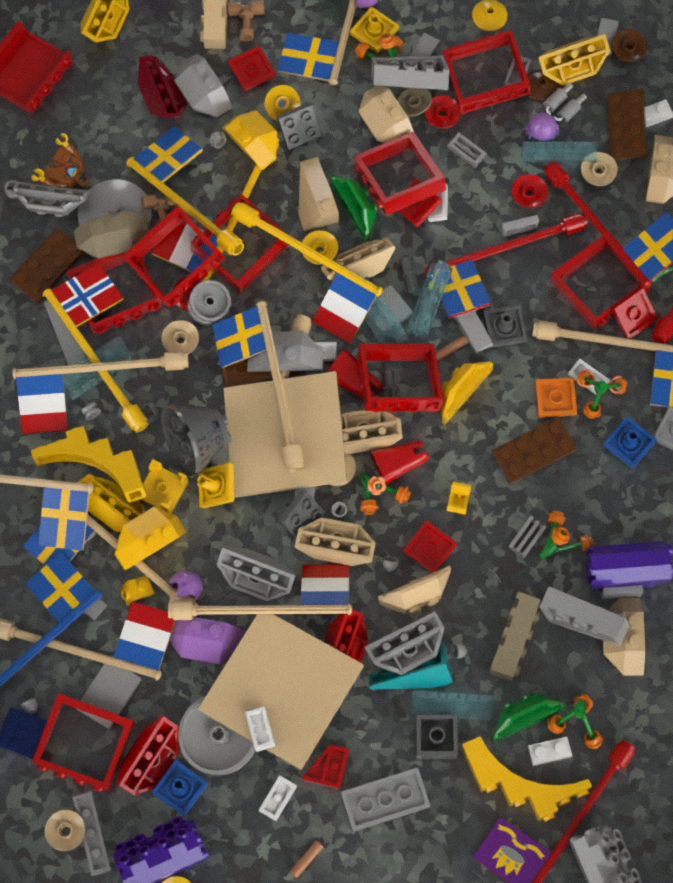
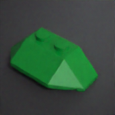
M331 176L330 185L364 242H369L376 220L377 207L373 201L370 202L366 188L361 187L359 182L349 178Z
M529 693L521 698L522 701L516 704L514 701L507 703L501 711L492 738L493 744L564 711L567 707L566 703L540 693L535 695Z

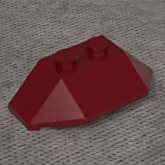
M141 56L139 58L138 86L150 114L162 118H180L186 107V102L174 82V75L165 65L159 62L156 56Z

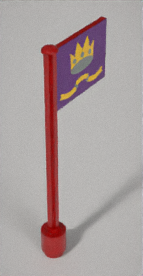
M625 740L616 744L607 758L609 761L608 769L552 852L500 817L473 858L508 883H542L569 843V839L573 837L615 772L620 769L625 770L635 755L634 751L636 748Z

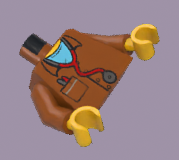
M61 133L60 135L64 141L61 142L56 138L55 142L64 147L59 148L44 172L39 168L34 170L39 177L32 175L31 178L35 182L40 180L41 184L46 186L74 189L78 184L85 188L89 183V177L83 175L85 172L84 162L74 146L67 142L68 136Z

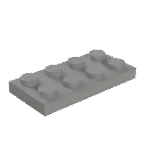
M418 767L341 792L353 832L431 807Z

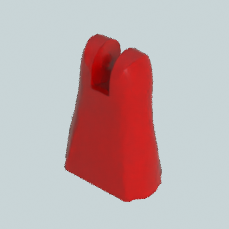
M344 349L327 372L336 371L338 386L363 399L358 360L349 351ZM368 371L370 387L380 391L383 385ZM370 391L371 397H375L374 393Z
M422 440L370 451L371 461L375 469L378 470V476L385 479V484L421 466L430 458L426 451L416 455L414 453L424 447Z

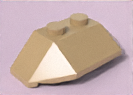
M376 86L364 93L358 113L377 141L387 143L405 134L414 132L408 116L390 89L385 86Z
M654 135L646 201L664 204L673 197V137Z
M388 237L382 240H373L336 255L333 261L367 279L384 270L395 250V246ZM322 265L320 267L321 271L327 279L333 281L337 272Z
M360 410L341 414L344 451L346 454L389 447L403 438L401 419L388 411L372 412Z
M320 518L306 526L300 527L295 542L296 549L313 559L349 566L372 562L376 542L371 539L361 525L327 518Z
M450 565L378 596L379 605L403 614L409 612L410 614H415L423 606L428 605L430 607L439 603L451 573Z
M620 597L608 611L623 614L630 626L621 646L603 641V655L623 676H643L645 632L640 597Z

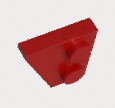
M330 744L313 763V766L307 773L303 775L302 781L340 790L349 749Z

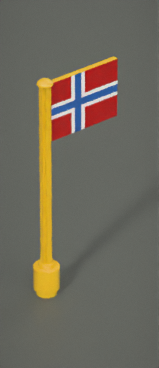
M98 263L54 289L48 288L43 292V297L47 298L91 363H101V361L77 327L124 299ZM107 370L97 371L123 407L121 415L131 430H134L136 433L144 430L149 425L147 423L148 419L139 406L129 403Z

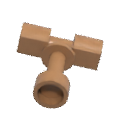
M264 0L251 1V4L241 5V1L228 2L229 16H239L243 19V29L239 31L240 40L248 42L254 39V31L250 29V19L254 15L265 14Z
M155 195L142 196L140 199L142 210L154 209V212L159 214L160 221L166 217V211L169 208L178 206L166 195L164 198H156Z

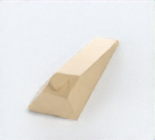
M318 157L300 162L298 216L304 232L339 222V212Z

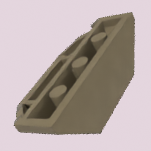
M123 211L88 219L74 230V235L79 250L99 259L126 253L150 230L146 214Z

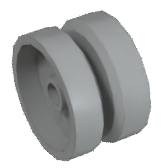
M213 280L200 282L193 288L187 299L189 315L194 321L202 325H212L219 322L227 314L231 306V297L227 288Z

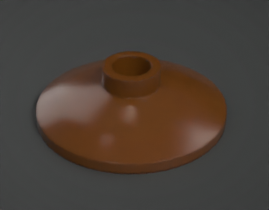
M632 29L618 32L613 37L611 44L615 56L626 62H634L641 59L645 55L648 46L644 35Z
M535 70L527 75L531 94L527 95V97L535 102H544L559 88V83L543 75L542 70Z

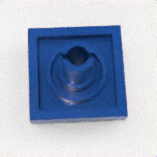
M627 416L603 443V447L633 470L657 442V439Z
M175 760L154 788L152 794L185 817L209 783Z

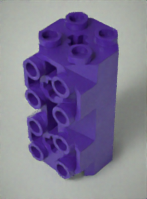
M666 541L587 547L586 556H589V560L586 561L588 584L591 583L590 589L602 591L604 587L642 585L643 588L656 587L657 584L669 583L673 575V563H671L670 555L673 554L671 543L667 544Z
M180 816L154 827L151 838L145 837L144 834H138L125 842L118 843L114 847L115 852L112 855L123 883H157L209 858L194 821L184 820Z

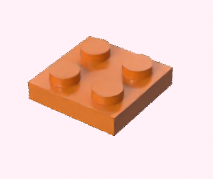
M574 377L536 379L538 418L577 416Z

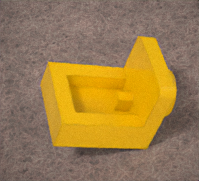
M452 482L447 511L466 515L471 485Z
M147 576L128 580L120 588L121 597L125 600L127 606L131 605L132 601L150 597L155 593Z

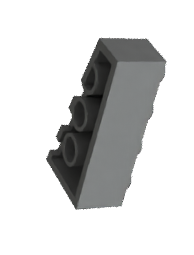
M443 55L372 58L371 79L373 84L379 87L394 86L448 90L449 68Z
M548 587L539 607L550 623L621 646L630 626L623 614L610 612L603 607L593 605L552 587Z

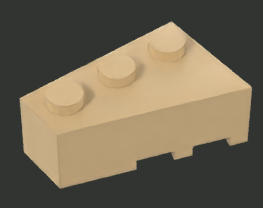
M202 0L204 15H201V26L204 27L203 31H200V41L204 42V49H226L228 0Z

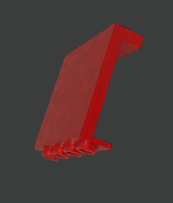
M17 21L0 43V96L32 114L35 109L39 108L42 99L49 95L53 85L60 81L63 72L72 65L71 51L68 50L64 53L27 31L24 24Z

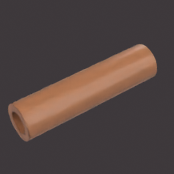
M462 335L436 351L437 362L468 343L467 338Z
M316 840L289 872L297 879L323 849V846Z

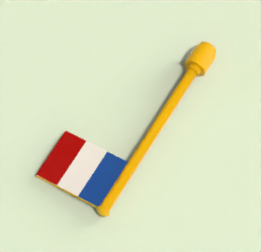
M277 138L276 151H277V149H278V147H279V144H278L279 139H278V138ZM255 165L242 193L247 199L261 172L257 165ZM234 216L230 218L226 229L232 232L237 223ZM182 221L162 239L152 252V255L191 273L203 263L191 251V241L197 234L185 221ZM213 235L209 240L223 253L224 249L217 244V237ZM206 244L201 247L209 256L213 254ZM209 271L207 277L202 281L211 280L210 278L214 271Z
M236 203L231 212L235 220L249 228L252 226L260 227L337 272L312 322L351 344L376 297L382 294L383 288L376 286L260 219V216H258L259 211L245 203Z

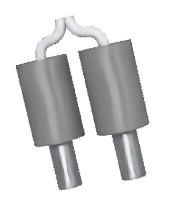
M568 83L563 89L558 88L544 101L543 105L548 114L551 115L550 112L557 109L568 98L567 93L573 88L571 83ZM582 94L577 100L571 99L557 113V117H554L555 120L567 123L581 109L580 104L587 99V96Z

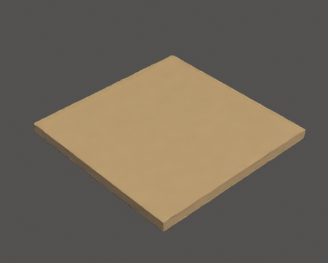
M336 371L282 379L294 441L301 445L305 462L303 464L304 469L296 472H289L285 466L282 448L285 447L286 440L273 381L224 388L225 412L228 419L227 430L232 438L231 442H228L229 463L234 464V498L348 482Z
M257 614L198 710L253 742L245 712L265 706L276 745L265 750L302 770L364 665L274 614Z

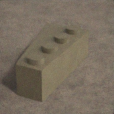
M518 591L495 654L490 674L512 681L513 676L518 677L521 668L518 662L520 658L524 659L528 649L524 645L526 639L531 640L534 632L531 625L533 621L537 622L541 611H538L537 608L541 599Z

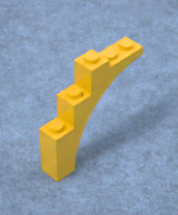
M84 426L66 431L67 438L60 439L54 443L31 450L32 457L37 466L54 462H77L98 468L117 482L123 490L128 503L147 497L132 450L114 455L108 438L90 443Z
M481 736L463 743L461 746L481 792L485 790L487 793L494 791L498 788L497 785L499 784L509 807L512 805L519 807L527 803L526 799H528L538 821L543 819L546 822L555 818V813L558 812L556 804H559V806L565 805L570 802L569 798L576 795L578 798L589 794L588 790L592 787L589 779L566 785H547L526 780L512 773L499 763L488 750Z

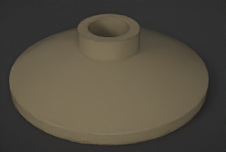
M409 88L400 94L397 101L407 116H416L422 114L430 107L432 95L428 89Z

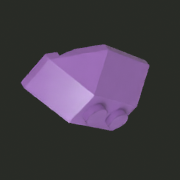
M194 617L193 620H176L169 641L181 658L221 665L230 659L245 635L246 630L228 623Z

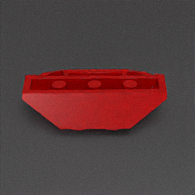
M353 609L350 615L339 614L329 625L323 641L360 663L365 652L364 647L368 643L363 614Z
M161 715L144 728L121 763L117 785L133 796L154 789L179 754L178 726Z

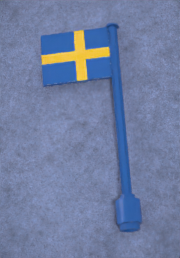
M61 552L25 583L59 623L0 675V687L100 597H103L102 592L99 589H93Z

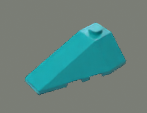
M443 641L440 644L436 658L403 675L383 668L369 675L370 690L436 688L453 682L452 671Z

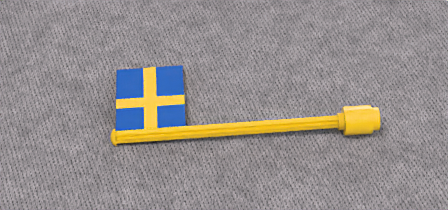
M173 127L135 158L130 157L127 160L126 165L133 168L217 237L216 242L230 255L235 256L242 252L244 244L237 235L229 229L221 230L164 184L167 179L203 151L199 145L176 127Z

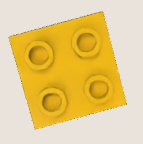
M370 7L350 30V35L361 43L366 42L370 49L378 54L383 49L378 42L380 36L384 33L395 35L400 25L375 8Z
M225 463L205 468L199 473L197 479L199 483L197 485L199 486L200 508L205 509L234 502V464Z

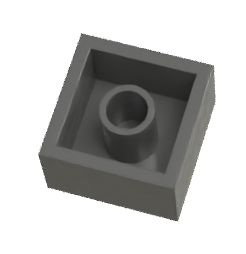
M416 715V759H457V715Z

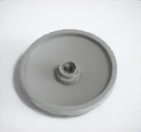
M119 179L103 181L88 190L89 195L78 208L80 226L88 219L123 211L146 214L149 227L152 220V209L142 210L140 199L142 196H147L145 192L134 183Z
M203 697L188 708L180 722L178 739L181 752L194 768L209 775L233 773L241 769L255 753L254 744L201 713L198 708L205 699Z

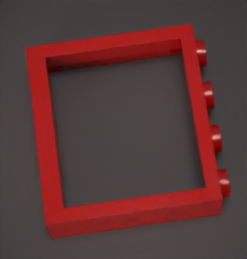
M512 30L507 32L501 31L493 36H484L479 40L467 41L462 45L450 46L451 48L443 50V56L449 68L450 81L460 106L461 114L531 94L530 83ZM509 45L521 82L462 98L451 62Z
M414 132L354 156L355 164L353 167L356 174H360L361 181L364 186L368 187L371 198L376 199L378 209L381 208L386 216L446 190L445 177ZM411 149L430 179L386 197L367 167Z
M243 194L234 200L232 199L229 207L226 210L222 209L217 214V219L213 222L218 228H221L232 217V209L239 202L241 204L245 203L259 211L258 216H260V219L283 231ZM204 227L203 233L210 239L214 234ZM196 235L191 241V251L204 262L210 256L201 249L205 243ZM275 237L278 241L238 281L220 265L212 270L236 292L241 294L289 244Z
M179 206L173 209L123 255L127 262L169 308L176 305L185 293L190 292L199 280L205 279L208 272L218 267L225 258ZM182 221H185L210 248L213 254L169 294L165 295L137 262Z
M603 236L551 273L550 282L592 329L597 326L602 327L610 316H614L611 308L609 307L595 317L564 283L563 279L605 248H608L640 283L631 292L639 287L643 288V284ZM650 287L644 288L646 293L651 289Z
M125 253L95 259L66 271L68 279H72L98 263L104 271L126 263L127 260L123 257ZM141 258L137 263L151 278L145 266V263ZM147 284L153 299L96 323L91 318L88 320L93 335L103 334L112 327H120L126 321L139 319L148 312H156L163 306L161 299Z
M434 344L359 345L357 360L365 411H440L443 403V394ZM366 361H426L432 397H371Z
M58 693L32 763L37 764L36 768L47 772L48 769L56 771L54 775L64 779L67 776L73 777V782L85 786V783L93 785V790L102 793L104 789L110 791L136 722ZM62 704L124 726L104 782L42 759Z

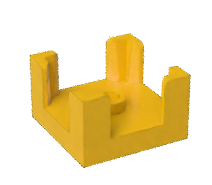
M152 459L148 467L150 472L143 483L147 497L139 500L152 507L155 506L172 513L189 483L187 475L178 472V475L164 469L160 462Z

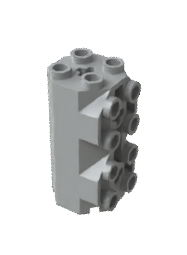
M605 824L585 831V834L582 836L578 835L569 839L587 883H642L638 871L635 868L630 869L627 867V861L630 860L631 855L618 829L613 830Z

